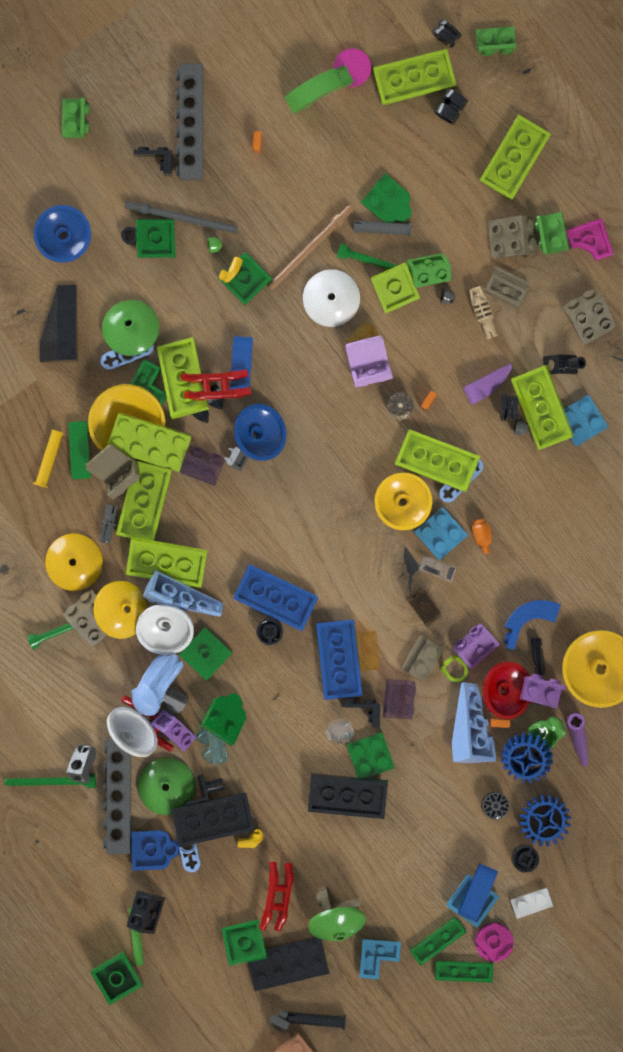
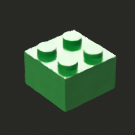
M126 950L109 958L90 971L109 1005L144 985Z

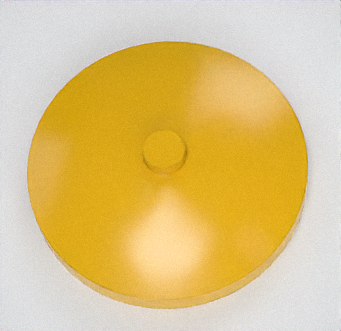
M131 384L117 385L101 393L92 404L88 417L90 436L100 451L107 446L118 412L165 426L164 411L158 399L145 388Z
M591 631L578 637L569 646L563 658L562 675L566 687L577 700L586 705L599 708L611 707L623 701L622 636L609 631Z

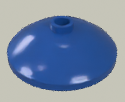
M57 205L44 211L37 219L34 227V241L38 250L47 259L58 263H67L78 259L86 252L91 241V227L85 215L78 209L68 205ZM63 232L67 233V237L65 239H62L60 237L61 233Z
M253 404L244 408L236 417L234 437L239 449L247 457L256 461H267L275 458L283 450L286 443V427L281 416L273 408L264 404Z

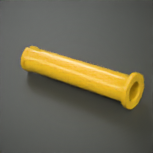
M51 430L52 432L36 482H33V484L48 488V479L62 435L64 434L56 430Z

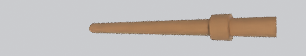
M348 205L339 215L336 214L331 219L332 222L267 286L273 291L336 227H340L344 223L343 220L354 209Z

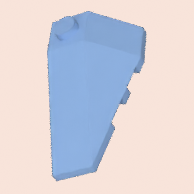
M157 570L148 582L143 595L148 601L158 605L168 604L182 610L218 617L221 616L224 603Z
M461 683L452 738L453 762L481 763L496 761L495 742L493 736H489L487 729L489 722L488 719H484L482 712L484 705L477 684Z

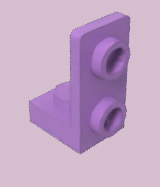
M162 710L151 723L154 728L166 735L182 751H186L196 738L177 718L165 710Z

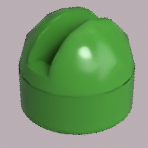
M215 237L208 238L209 253L218 252L222 247L221 240Z

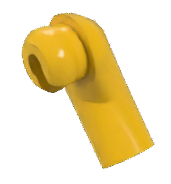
M234 257L229 271L221 270L219 279L226 283L230 282L238 274L243 260L239 257Z

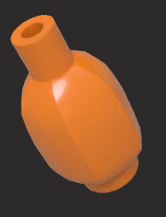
M484 518L475 520L472 526L475 543L482 548L483 554L490 553L489 545L492 541L490 525L485 522Z

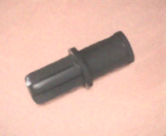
M106 504L104 520L101 521L100 542H111L113 528L116 526L114 523L118 509L117 506Z

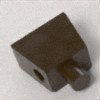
M421 587L405 598L426 628L442 617L440 611Z

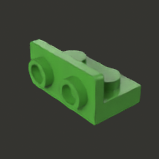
M514 27L476 30L478 54L482 53V56H492L494 52H501L502 55H508L516 51L517 44Z
M81 97V99H63L62 138H86V133H89V122H86V114L90 113V104L86 103L85 97Z
M563 212L537 216L535 226L537 232H540V250L547 255L570 250Z
M444 253L407 260V267L413 276L415 288L451 280V264Z

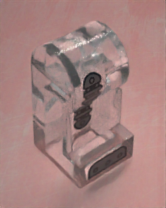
M423 556L418 570L451 583L457 567Z

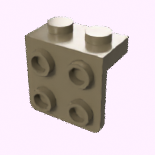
M520 215L489 221L488 230L492 258L536 255L537 243L534 239L533 230L535 224L532 216Z
M595 288L586 291L582 296L570 300L566 305L562 306L564 313L572 321L583 344L595 340L616 326L603 296Z
M113 444L108 445L86 464L87 471L106 483L108 496L113 500L123 494L130 485L136 483L140 478L138 462Z
M92 589L84 593L74 605L69 606L63 615L68 623L91 646H95L106 634L101 631L94 618L93 606L97 594Z
M326 886L319 887V893H316L318 906H322L323 911L340 907L359 909V906H362L360 898L330 905Z

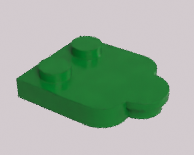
M386 173L361 201L364 207L384 223H393L396 220L405 222L412 214L411 207L409 206L410 194Z
M231 693L226 697L220 696L213 699L201 724V727L230 746L235 745L246 721V712L242 708L243 702L241 697L236 693Z

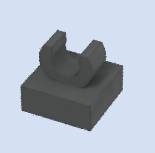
M237 447L234 449L229 448L228 450L232 454L230 458L224 457V460L227 462V465L241 472L249 457Z
M281 1009L277 1016L272 1015L269 1018L267 1025L284 1033L290 1024L285 1021L288 1012Z

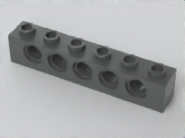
M180 64V69H176V81H180V88H176V100H180V107H176V119H180V126H176V138H180V145H176V157H180V165H176V176H179L180 181H203V64ZM188 80L195 82V86L191 89H187L184 86ZM186 100H194L195 105L192 108L185 107L184 103ZM186 119H194L195 124L192 127L185 126L184 122ZM192 137L195 143L192 146H186L184 144L186 138ZM186 157H193L195 162L192 165H186L184 163Z
M108 737L107 741H104V753H107V761H104L103 770L107 772V780L103 782V790L107 791V799L103 801V810L107 811V818L103 819V830H107V838H103V849H107V854H130L131 755L120 749L112 738ZM120 752L123 756L122 761L115 762L112 754ZM114 771L122 773L121 781H115L112 778ZM119 790L122 793V799H113L112 792ZM113 810H120L122 818L119 820L114 819L112 816ZM114 829L121 830L122 837L120 839L112 836Z

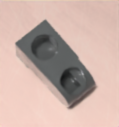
M78 745L66 771L72 781L88 784L90 779L89 772L96 758L95 747Z

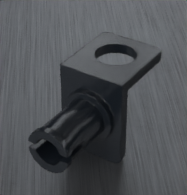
M557 354L543 357V366L548 365L550 360L554 362V368L552 370L549 369L551 375L577 374L578 369H583L586 366L585 358L577 357V355Z
M203 774L197 776L202 798L186 802L184 805L187 806L209 800L208 793L224 790V784L216 786V784L222 783L223 779L219 778L205 782Z

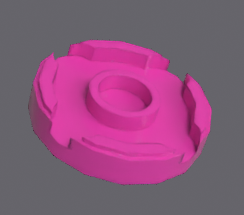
M346 49L336 57L333 68L337 69L346 65L354 81L347 87L361 86L370 77L371 62L368 56L361 50Z
M488 923L481 927L475 939L477 951L480 956L488 961H501L507 958L512 952L514 944L513 936L509 929L499 923Z

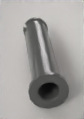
M354 220V233L408 235L411 238L412 222L410 224Z

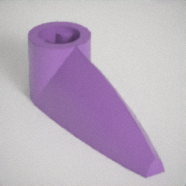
M511 363L463 387L471 405L486 398L501 386L512 370Z
M573 712L566 718L567 728L582 766H587L588 746L584 726L585 719L581 714ZM575 716L577 719H580L578 726L571 724V720Z

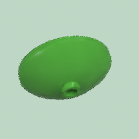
M138 300L122 301L114 305L105 315L102 324L103 337L107 345L116 353L126 356L139 355L150 349L156 342L160 328L159 320L154 310L146 303ZM128 321L132 322L130 326H126Z
M170 757L158 758L150 762L142 770L138 780V793L141 801L149 810L161 815H172L171 809L185 806L184 803L192 800L195 793V779L189 767L182 761ZM168 784L169 790H163L162 785Z
M334 908L314 916L310 920L308 928L309 932L318 939L343 941L363 928L366 923V917L364 912L356 908Z

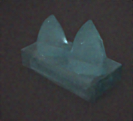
M203 729L196 735L195 740L202 744L210 745V748L202 755L204 760L213 763V765L228 762L224 741L206 729Z

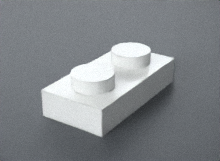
M547 888L510 900L517 919L553 907Z

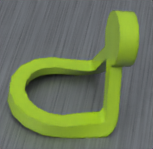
M455 655L454 657H449L443 663L441 672L450 681L461 682L468 675V667L459 655ZM454 660H457L464 667V675L457 679L451 677L446 669Z

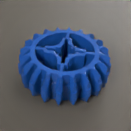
M523 732L521 737L515 734L514 739L509 738L508 743L504 744L503 748L505 750H502L501 753L503 756L501 762L505 764L504 770H509L508 775L514 774V779L521 778L522 783L525 782V779L532 783L533 778L538 782L540 776L545 777L546 772L551 770L550 765L553 764V759H551L553 752H549L551 746L546 745V739L540 741L541 736L537 735L535 738L532 732L529 736H526V733ZM526 746V748L522 750L517 749L518 747ZM532 747L538 750L540 754L534 752ZM527 752H529V759L526 764L525 756L527 755ZM515 762L520 763L522 768L519 767ZM539 764V766L534 769H528L530 766H537Z
M542 794L540 795L541 801H538L534 796V804L530 801L526 802L530 806L529 809L522 807L526 815H519L520 818L525 819V821H520L519 825H526V827L521 829L522 833L529 832L525 836L526 839L533 836L531 841L533 844L538 839L539 846H542L543 841H546V846L549 847L550 840L556 845L557 840L555 838L559 837L560 840H564L560 834L562 832L564 834L569 833L564 827H571L570 823L565 822L570 820L571 816L564 815L569 812L568 808L562 810L565 806L564 802L557 805L559 798L556 797L552 802L551 795H548L547 800H545ZM550 805L544 813L534 811L539 806ZM555 808L560 814V825L552 820ZM530 816L538 821L535 833L530 827ZM537 816L541 818L548 816V820L554 825L546 823L542 825L543 822ZM547 828L557 830L551 835L540 836Z

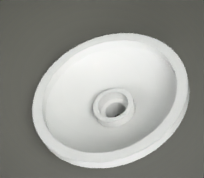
M321 271L315 274L304 288L303 305L305 311L319 325L326 327L341 326L350 321L359 308L360 293L358 286L349 275L342 271ZM334 294L335 299L329 300L328 295Z
M160 604L146 609L137 620L136 635L139 642L147 650L156 654H176L184 650L193 638L194 626L191 618L185 611L173 605Z
M127 707L115 708L108 715L107 727L109 734L120 749L137 757H147L155 751L157 736L152 725L144 716Z

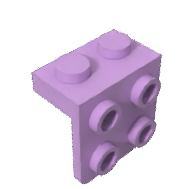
M382 336L346 344V352L355 388L393 378Z

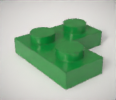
M144 359L130 384L150 391L158 399L161 406H163L167 399L166 393L152 385L161 368Z

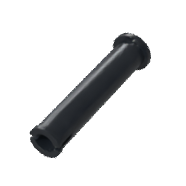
M288 1011L287 1022L291 1024L343 1028L345 1030L346 1015L343 1017Z

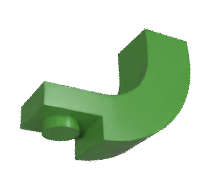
M346 65L317 75L295 88L284 98L291 112L295 114L309 108L322 97L351 85L354 81Z

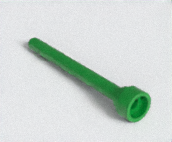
M343 243L340 244L336 258L343 260L349 257L387 270L398 266L352 251L348 245Z
M67 623L40 635L30 634L27 636L31 649L34 650L39 648L43 641L74 628Z
M89 773L90 779L88 784L74 782L70 777L7 778L4 780V784L6 786L84 785V787L92 789L96 788V773Z

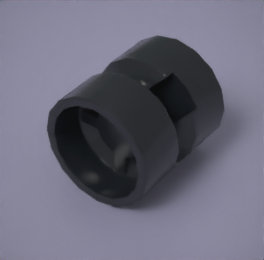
M447 88L442 97L443 102L438 103L434 114L454 125L460 116L459 111L464 110L468 100L458 92Z

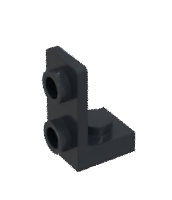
M138 147V150L133 151L135 157H164V159L160 160V171H164V176H172L173 153L168 151L169 148L158 147L157 150H149V147Z
M346 699V703H342V707L372 708V711H368V723H372V727H380V703H376V700H365V703H357V699Z

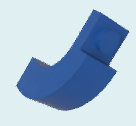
M535 600L522 604L515 609L504 627L511 629L510 633L507 632L505 635L504 643H506V648L515 649L520 630L529 620L540 618L555 623L561 604L546 600Z

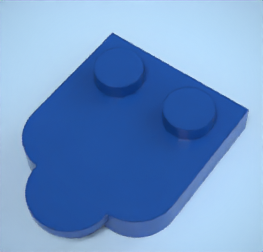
M162 830L131 831L132 870H159L167 868L170 860L179 854L178 843L170 840L169 835Z

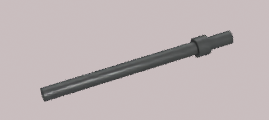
M126 201L125 209L138 211L139 214L156 215L235 234L238 231V226L155 208L146 203L138 204Z

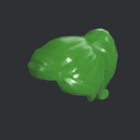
M551 716L546 721L541 720L530 725L527 736L531 732L535 738L537 735H540V741L546 739V745L554 748L558 740L565 736L566 729L562 720Z

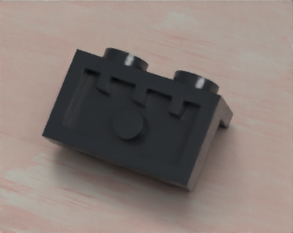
M138 890L126 926L140 933L154 934L165 897Z

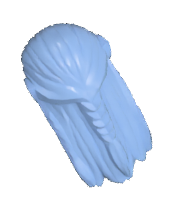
M178 655L157 656L144 673L138 687L131 691L133 705L140 714L153 716L159 711L168 687L184 665L182 661L179 662Z

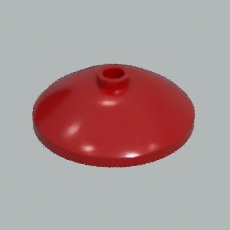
M501 662L488 672L484 680V703L489 712L497 718L507 720L517 718L525 712L530 704L529 701L520 699L524 678L530 677L527 670L520 664Z

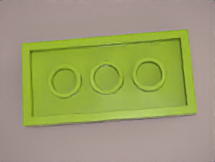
M447 49L373 67L382 106L457 86Z
M518 114L479 181L508 199L513 200L551 133Z
M194 337L158 346L157 352L171 418L175 419L209 410L208 400L195 401L184 398L185 391H203L202 382L190 383L181 380L182 373L202 374Z
M548 365L511 379L538 450L575 437Z
M118 412L107 446L113 444L130 457L180 472L192 436Z
M409 429L396 459L395 466L466 493L481 457Z
M137 461L140 478L127 489L116 535L130 539L136 537L154 541L172 470Z
M132 537L126 575L151 579L157 570L185 585L201 588L208 550Z

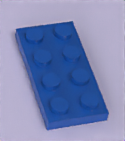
M249 564L233 599L303 631L318 596Z
M354 619L316 623L324 700L362 696Z

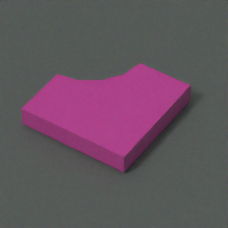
M602 218L566 230L571 249L580 248L586 250L595 261L614 255Z

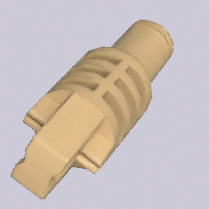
M481 286L470 289L472 307L477 321L480 324L482 323L487 340L491 339L492 336H498L492 320L494 319V314Z

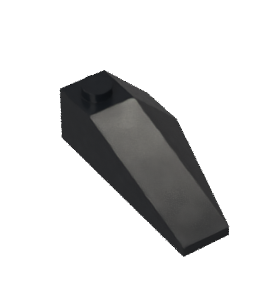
M57 285L40 340V362L78 361L77 285Z

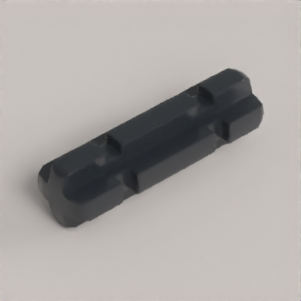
M533 638L531 639V645L533 647V662L536 666L534 668L535 674L545 675L543 649H541L542 639Z

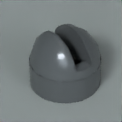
M443 288L440 303H453L455 293L450 289Z
M517 419L513 434H526L528 431L527 423Z

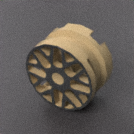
M404 392L393 394L387 402L388 413L395 419L402 420L407 418L414 409L412 398Z

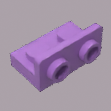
M480 623L474 626L464 638L458 640L452 649L472 670L500 644Z
M532 674V677L524 678L520 699L557 708L561 690H565L566 686L560 685L561 681L549 679V681L543 680V676Z

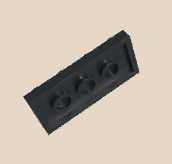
M311 773L308 812L384 819L388 780Z
M246 792L171 809L179 847L254 831Z
M316 937L265 948L267 958L248 962L254 991L330 974L322 939Z

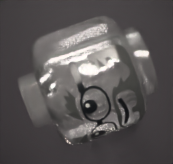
M346 718L330 721L328 729L325 730L328 741L332 740L335 745L349 742L352 740V735H355L350 720L347 721Z

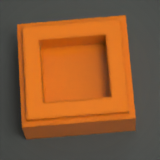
M262 131L254 132V153L261 154Z
M431 390L420 408L425 411L428 410L437 393Z
M490 718L489 725L491 727L509 728L510 720Z

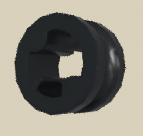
M126 227L122 230L121 238L123 242L128 245L136 243L135 228ZM127 231L129 233L133 231L135 237L133 240L131 238L130 241L126 240L127 236L125 233Z

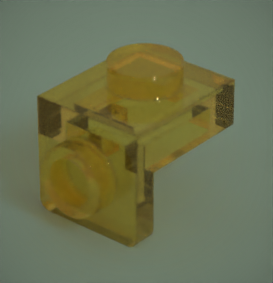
M364 322L346 342L352 343L376 337L379 334L372 324Z

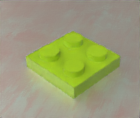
M405 262L370 278L385 314L420 299Z

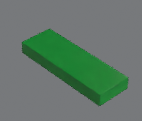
M88 421L68 422L72 480L90 479L91 473L86 470V464L90 461Z
M455 916L409 951L418 964L422 966L467 933V931Z
M436 960L435 980L493 983L494 963Z

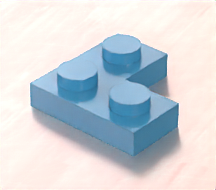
M363 938L359 978L379 979L380 960L399 962L401 941Z

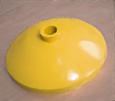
M397 473L387 477L379 485L375 494V509L379 518L387 526L396 530H410L418 527L427 519L432 508V495L429 487L421 478L410 473ZM401 498L406 499V505H400L399 500Z
M67 534L55 540L49 547L45 566L48 576L58 587L68 591H80L90 587L99 578L103 568V557L98 545L89 537L81 534ZM73 558L76 560L75 566H71L69 563Z
M115 581L105 585L98 592L94 601L93 613L95 621L102 632L112 638L124 639L136 634L137 620L148 608L146 599L137 586L126 581ZM125 606L128 608L127 613L124 611Z

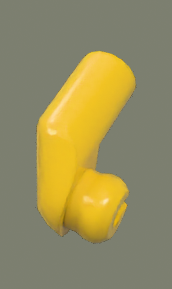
M255 829L249 838H238V848L257 847L264 838L262 830Z

